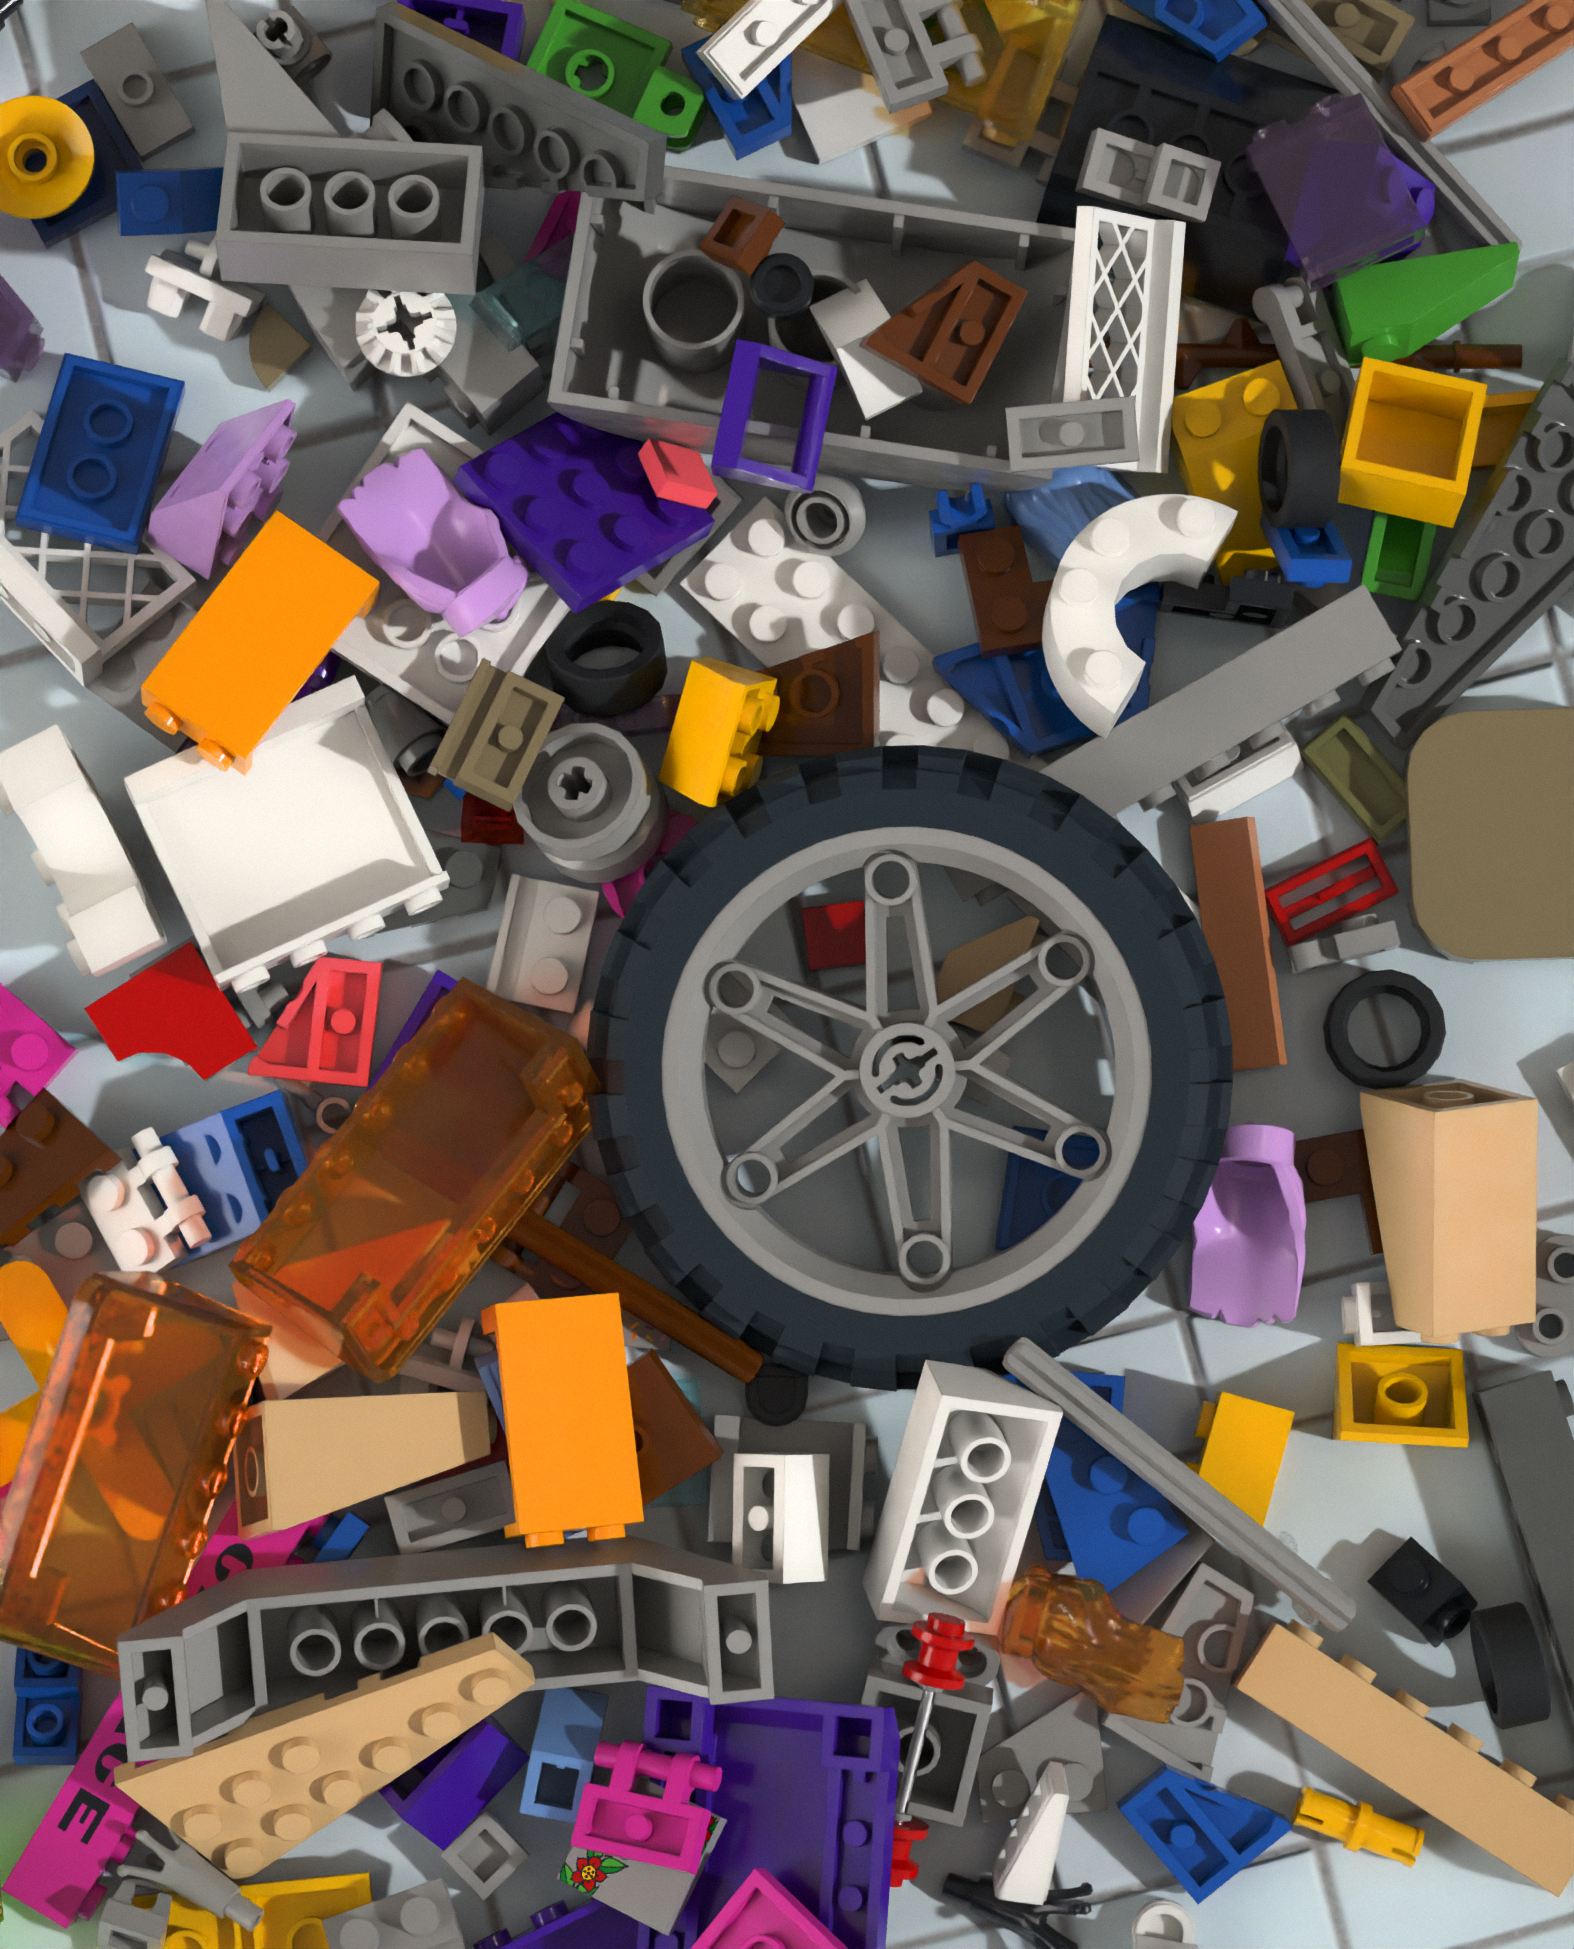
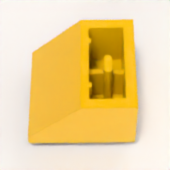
M711 657L691 660L658 781L695 802L708 807L721 805L755 785L759 779L763 763L762 756L756 755L763 731L769 732L779 710L780 697L773 695L777 678Z

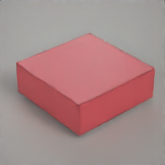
M649 438L638 452L639 459L656 497L707 509L718 494L699 451Z

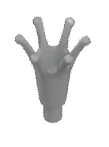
M166 1825L165 1827L177 1847L174 1851L158 1843L148 1834V1831L140 1829L136 1832V1839L143 1842L158 1855L156 1856L154 1853L147 1855L146 1863L162 1871L122 1864L117 1867L118 1875L124 1877L122 1882L125 1880L136 1884V1887L158 1889L178 1895L221 1919L227 1916L249 1932L256 1928L264 1915V1910L242 1896V1889L203 1859L191 1845Z

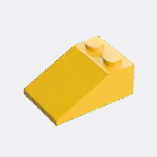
M1279 359L1173 398L1170 450L1187 495L1210 499L1238 511L1228 540L1213 563L1222 586H1228L1232 576L1243 578L1244 570L1247 569L1269 571L1280 567L1260 527L1263 507L1258 484V452L1260 436L1266 418L1272 410L1298 409Z

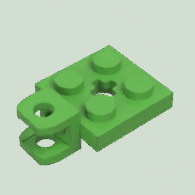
M556 0L526 64L527 67L666 135L667 149L676 151L690 149L707 114V106L704 102L702 89L688 77L665 68L673 50L671 41L579 1ZM593 62L601 63V73L607 79L601 87L594 86L591 91L581 89V80L574 76L576 70L579 67L589 69ZM674 108L683 109V111L676 116L666 115L670 110Z

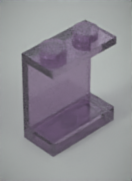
M1361 92L1345 99L1343 93L1326 97L1309 109L1311 116L1288 126L1286 120L1274 122L1257 131L1252 136L1254 143L1246 146V163L1251 172L1256 170L1300 260L1299 272L1310 294L1423 241L1425 237L1426 225Z

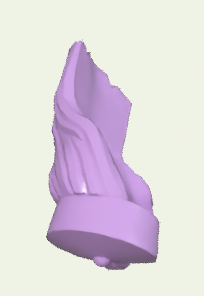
M423 447L397 456L394 464L385 462L379 465L360 480L361 486H356L351 491L350 499L346 498L339 502L338 512L367 556L394 580L396 585L401 586L406 594L421 608L428 612L441 613L459 638L470 634L494 619L502 620L506 618L508 610L517 603L530 580L531 572L523 558L519 555L513 558L509 556L505 539L500 531L499 519L493 511L477 506L465 499L457 491L444 470L431 459Z
M1253 1122L1228 1126L1218 1169L1204 1205L1191 1226L1193 1249L1188 1269L1187 1306L1192 1312L1209 1319L1220 1317L1224 1324L1245 1328H1256L1261 1321L1266 1325L1273 1324L1278 1318L1281 1322L1289 1323L1296 1317L1306 1259L1305 1229L1307 1219L1303 1180L1294 1166L1297 1137L1290 1130L1278 1126L1255 1124Z

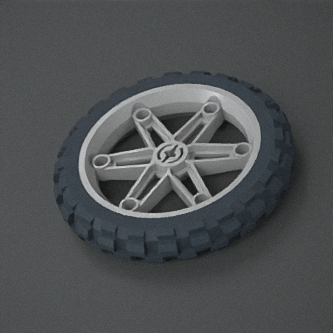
M927 745L877 746L839 752L795 765L757 782L755 785L721 804L688 831L685 837L665 858L661 859L635 895L631 907L619 929L614 934L600 971L601 977L593 1010L590 1011L586 1057H588L589 1083L587 1099L594 1140H597L606 1171V1181L623 1219H627L645 1250L643 1252L671 1287L675 1286L701 1311L700 1315L735 1340H742L771 1357V1361L812 1377L817 1375L849 1383L852 1387L895 1392L898 1389H917L925 1360L986 1368L1000 1376H1005L1011 1373L1004 1368L1002 1364L1003 1357L1019 1338H1028L1052 1358L1060 1356V1353L1087 1337L1095 1335L1129 1308V1305L1153 1280L1157 1279L1182 1245L1184 1238L1204 1205L1218 1169L1229 1124L1233 1087L1232 1037L1226 999L1214 957L1196 917L1175 882L1169 877L1149 850L1117 819L1106 813L1084 795L1045 774L1009 760L965 749ZM883 862H898L908 871L910 878L909 886L904 894L891 897L881 893L877 888L875 872ZM917 862L955 867L991 879L1031 902L1062 931L940 1002ZM864 867L866 1007L735 958L758 927L792 897L824 879ZM904 916L919 1009H899L888 1012L887 917ZM1059 942H1069L1081 951L1083 965L1077 974L1070 977H1061L1050 970L1047 964V953L1053 945ZM741 971L751 979L754 991L752 998L747 1004H731L722 995L720 985L726 972ZM1090 973L1093 974L1103 997L1112 1028L1115 1047V1094L1107 1131L983 1062L984 1059ZM1029 974L1039 989L965 1048L957 1032L947 1022ZM774 996L862 1029L863 1031L853 1046L850 1058L768 1012ZM713 1007L835 1075L833 1079L730 1163L720 1145L713 1125L705 1084L706 1039ZM903 1035H914L923 1038L924 1041L916 1038H904L895 1042L883 1054L879 1064V1072L876 1071V1058L881 1046L886 1041ZM932 1048H935L937 1053L928 1058L918 1072L922 1082L915 1084L911 1078L907 1077L901 1081H895L885 1089L882 1087L881 1084L888 1080L899 1066L897 1054L903 1053L906 1058L912 1059L916 1056L921 1057ZM938 1064L942 1065V1079L939 1087L932 1095L919 1101H903L894 1097L913 1099L923 1095L936 1079L939 1071ZM967 1079L1051 1125L1044 1141L956 1108L955 1105L965 1090ZM853 1088L857 1099L870 1115L790 1162L780 1147ZM930 1124L931 1219L914 1220L899 1127L917 1128ZM951 1130L1083 1179L1065 1204L1046 1223L1029 1236L993 1256L953 1268ZM1083 1132L1090 1134L1096 1139L1099 1144L1100 1154L1094 1162L1089 1165L1080 1166L1073 1164L1067 1159L1064 1154L1063 1144L1072 1134ZM877 1135L900 1272L863 1267L823 1253L788 1232L772 1219L759 1204ZM757 1160L768 1168L771 1182L767 1190L753 1193L741 1186L738 1180V1169L742 1162ZM920 1241L934 1243L942 1252V1267L931 1273H923L916 1270L908 1257L909 1248Z

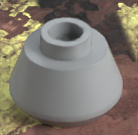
M816 475L813 493L790 491L785 502V520L790 533L802 547L817 555L837 556L844 554L859 542L864 533L866 524L864 497L860 489L845 477Z

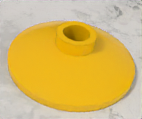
M22 96L2 103L0 105V210L18 218L42 219L54 216L68 209L85 192L94 171V144L85 123L67 105L44 96ZM34 153H41L47 158L46 166L39 172H29L25 168L27 158Z

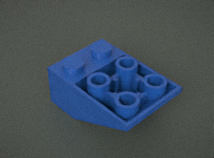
M281 1090L220 1111L159 1138L163 1147H171L179 1161L175 1169L189 1195L198 1196L206 1211L202 1218L212 1235V1238L204 1244L190 1249L182 1232L177 1233L189 1256L167 1271L329 1212L289 1098ZM136 1148L132 1149V1151L136 1159L139 1161L141 1157L138 1154ZM152 1183L151 1186L164 1210L168 1209L155 1183Z

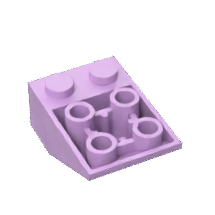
M286 399L221 422L151 512L146 541L207 580H210L222 562L229 567L232 566L248 543L250 535L245 533L256 518L263 522L266 521L282 498L284 491L278 485L290 465V461L285 459L284 456L293 444L297 434L296 431L291 429L296 403Z

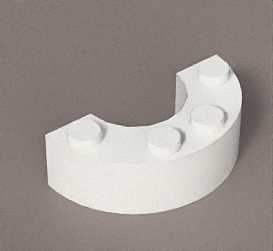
M1158 494L1140 497L1117 505L1099 515L1075 537L1059 563L1046 603L1042 627L1043 652L1051 680L1062 700L1083 724L1105 740L1137 689L1146 664L1125 644L1116 626L1115 605L1128 591L1149 582L1175 581L1198 589L1228 540L1238 511L1210 499L1192 495Z
M58 724L0 752V807L6 816L14 812L19 816L38 848L31 852L30 855L39 875L46 886L56 883L64 902L55 907L66 931L74 939L66 943L81 975L85 977L92 973L95 977L99 978L166 944L167 937L163 924L139 869L90 775Z

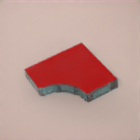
M191 941L84 1008L119 1063L142 1054H167L188 1063L207 1082L259 1049L224 991H219L209 967Z

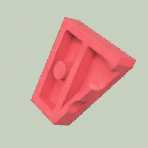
M331 957L318 958L303 980V985L293 1001L288 1003L277 1020L275 1029L257 1056L253 1057L248 1065V1075L367 1088L371 1078L383 964Z

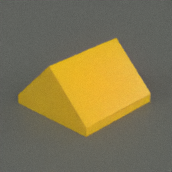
M1337 1342L1332 1440L1468 1448L1469 1431L1463 1350L1392 1345L1355 1347V1343Z

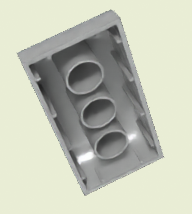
M664 165L662 195L647 201L589 197L586 192H581L547 402L560 414L602 431L643 442L651 438L699 452L713 454L736 340L741 339L765 344L838 368L817 470L951 490L970 491V485L979 483L982 486V490L986 492L1022 491L1039 488L1050 483L1053 469L1011 473L1005 408L1063 402L1076 229ZM733 195L771 209L785 222V225L773 241L767 256L775 253L792 254L803 260L809 267L814 283L813 297L807 309L799 316L789 320H775L763 315L755 307L751 299V276L714 262L698 248ZM974 260L1028 291L971 405L963 406L919 381L923 393L867 421L840 370L838 360L834 359L809 308L846 288L857 294L861 290L856 283L867 279L892 317L966 262ZM760 369L742 455L743 458L792 466L810 378Z

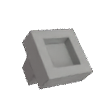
M123 1880L112 1899H107L99 1920L96 1947L102 1949H163L166 1941L172 1895L160 1892L154 1907L144 1910L132 1905L136 1884Z

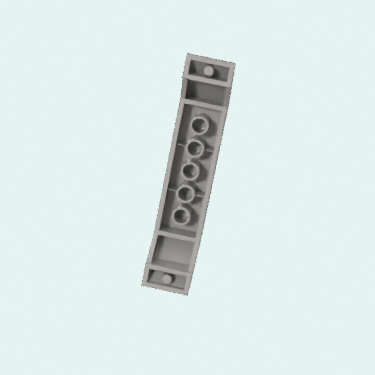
M625 1534V1538L588 1542L587 1537L564 1539V1544L537 1548H526L525 1543L245 1569L117 1635L128 1762L193 1756V1749L245 1724L250 1718L323 1692L328 1699L358 1689L357 1680L378 1672L381 1673L384 1679L417 1668L420 1657L490 1632H494L533 1666L535 1684L524 1692L639 1680L708 1698L710 1705L774 1699L768 1578L766 1573L627 1534Z

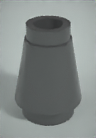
M381 684L367 695L365 706L369 710L371 719L393 766L397 769L403 768L410 777L420 775L428 771L445 736V730L415 703L386 684Z

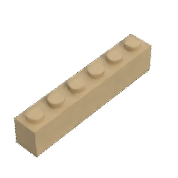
M1291 1619L1286 1628L1271 1621L1231 1685L1558 1898L1560 1897L1574 1874L1573 1800L1558 1792L1553 1802L1537 1793L1531 1789L1537 1780L1536 1776L1506 1757L1499 1767L1478 1754L1484 1744L1482 1741L1454 1723L1450 1724L1446 1732L1424 1719L1431 1708L1402 1689L1398 1688L1391 1698L1374 1687L1371 1683L1377 1673L1345 1653L1339 1663L1318 1650L1324 1639L1296 1620Z

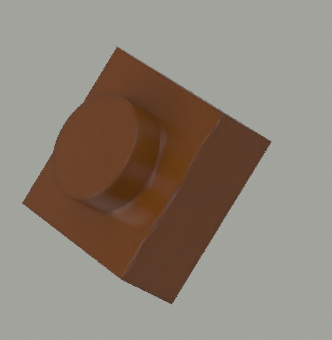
M733 195L698 248L714 262L751 276L758 264L770 252L772 243L785 225V222L771 209Z

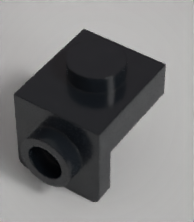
M1412 1537L1367 1581L1434 1648L1438 1647L1445 1639L1457 1636L1470 1621L1471 1612L1478 1605V1602L1463 1583Z

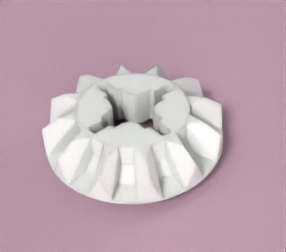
M369 289L360 308L356 312V339L360 349L376 368L394 376H417L434 369L447 357L455 341L457 325L454 309L448 298L442 293ZM398 302H402L404 309L408 310L411 317L422 316L423 319L433 317L423 320V324L414 328L416 338L413 339L415 345L413 350L409 349L407 341L403 340L399 332L389 333L385 331L379 333L380 331L387 330V326L396 322L395 312L398 311L396 306Z

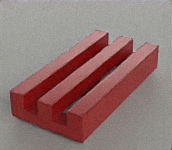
M1370 837L1265 889L1264 892L1270 918L1274 926L1278 928L1282 936L1281 940L1286 949H1288L1290 946H1294L1397 895L1399 890L1375 842ZM1366 855L1370 866L1283 909L1278 900L1279 897ZM1377 877L1381 888L1296 930L1293 929L1289 920Z

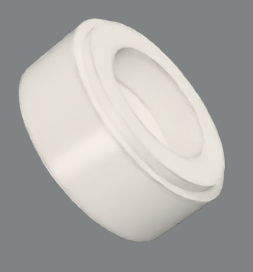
M1157 1899L1146 1903L1137 1911L1132 1921L1131 1936L1133 1943L1135 1935L1194 1944L1196 1930L1192 1917L1182 1905L1168 1899Z

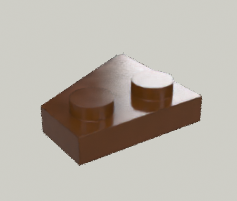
M969 261L864 336L859 346L963 406L971 405L1028 291L977 261Z

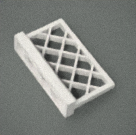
M1077 206L1063 402L1100 399L1102 394L1104 398L1134 396L1140 458L1138 462L1094 465L1090 467L1118 472L1168 474L1185 222L1154 220L1095 206ZM1098 231L1103 242V246L1099 251L1097 248ZM1111 267L1115 274V281L1112 286L1107 275ZM1094 296L1099 307L1095 315L1093 314ZM1106 331H1108L1110 336V346L1108 349H1106L1103 341ZM1089 360L1094 369L1090 379L1088 377Z
M32 409L0 434V458L3 456L2 464H0V599L82 686L86 687L103 673L102 664L196 589L197 583L196 579L176 559L146 541L148 534L146 527L140 546L148 554L138 553V555L122 552L92 551L93 545L85 543L84 550L48 548L49 534L42 532L40 548L13 546L5 538L6 519H15L18 506L7 505L9 479H27L30 466L11 465L12 448L31 433L39 439L44 423L40 416ZM28 561H39L38 572ZM47 562L83 564L81 591L53 589L46 581ZM91 564L127 566L125 593L90 592ZM135 567L162 568L175 582L160 595L133 594ZM69 604H80L79 615ZM88 605L124 607L123 625L102 640L87 624ZM132 607L142 608L132 617Z

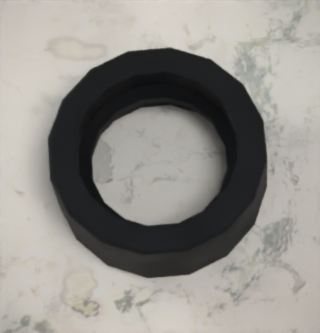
M1272 410L1265 420L1258 452V484L1265 517L1274 528H1324L1333 518L1340 487V451L1333 420L1326 410Z
M605 600L595 602L577 614L571 610L545 642L553 692L565 697L563 703L566 706L585 714L604 716L629 712L648 703L662 689L668 672L660 623L648 610L630 602ZM607 646L628 647L640 653L634 660L624 665L603 670L584 668L573 663L580 655L595 648Z
M1392 969L1367 972L1343 986L1329 1004L1323 1025L1325 1048L1336 1069L1354 1084L1374 1090L1402 1087L1425 1075L1439 1058L1446 1036L1444 1012L1433 991L1415 976ZM1388 993L1399 996L1413 1006L1420 1019L1421 1037L1418 1047L1409 1059L1397 1066L1379 1067L1369 1064L1355 1053L1349 1042L1347 1025L1351 1012L1360 1001L1371 995Z
M1513 1602L1473 1611L1470 1617L1473 1655L1483 1695L1495 1725L1504 1730L1547 1720L1551 1712L1548 1678L1538 1637L1524 1604Z

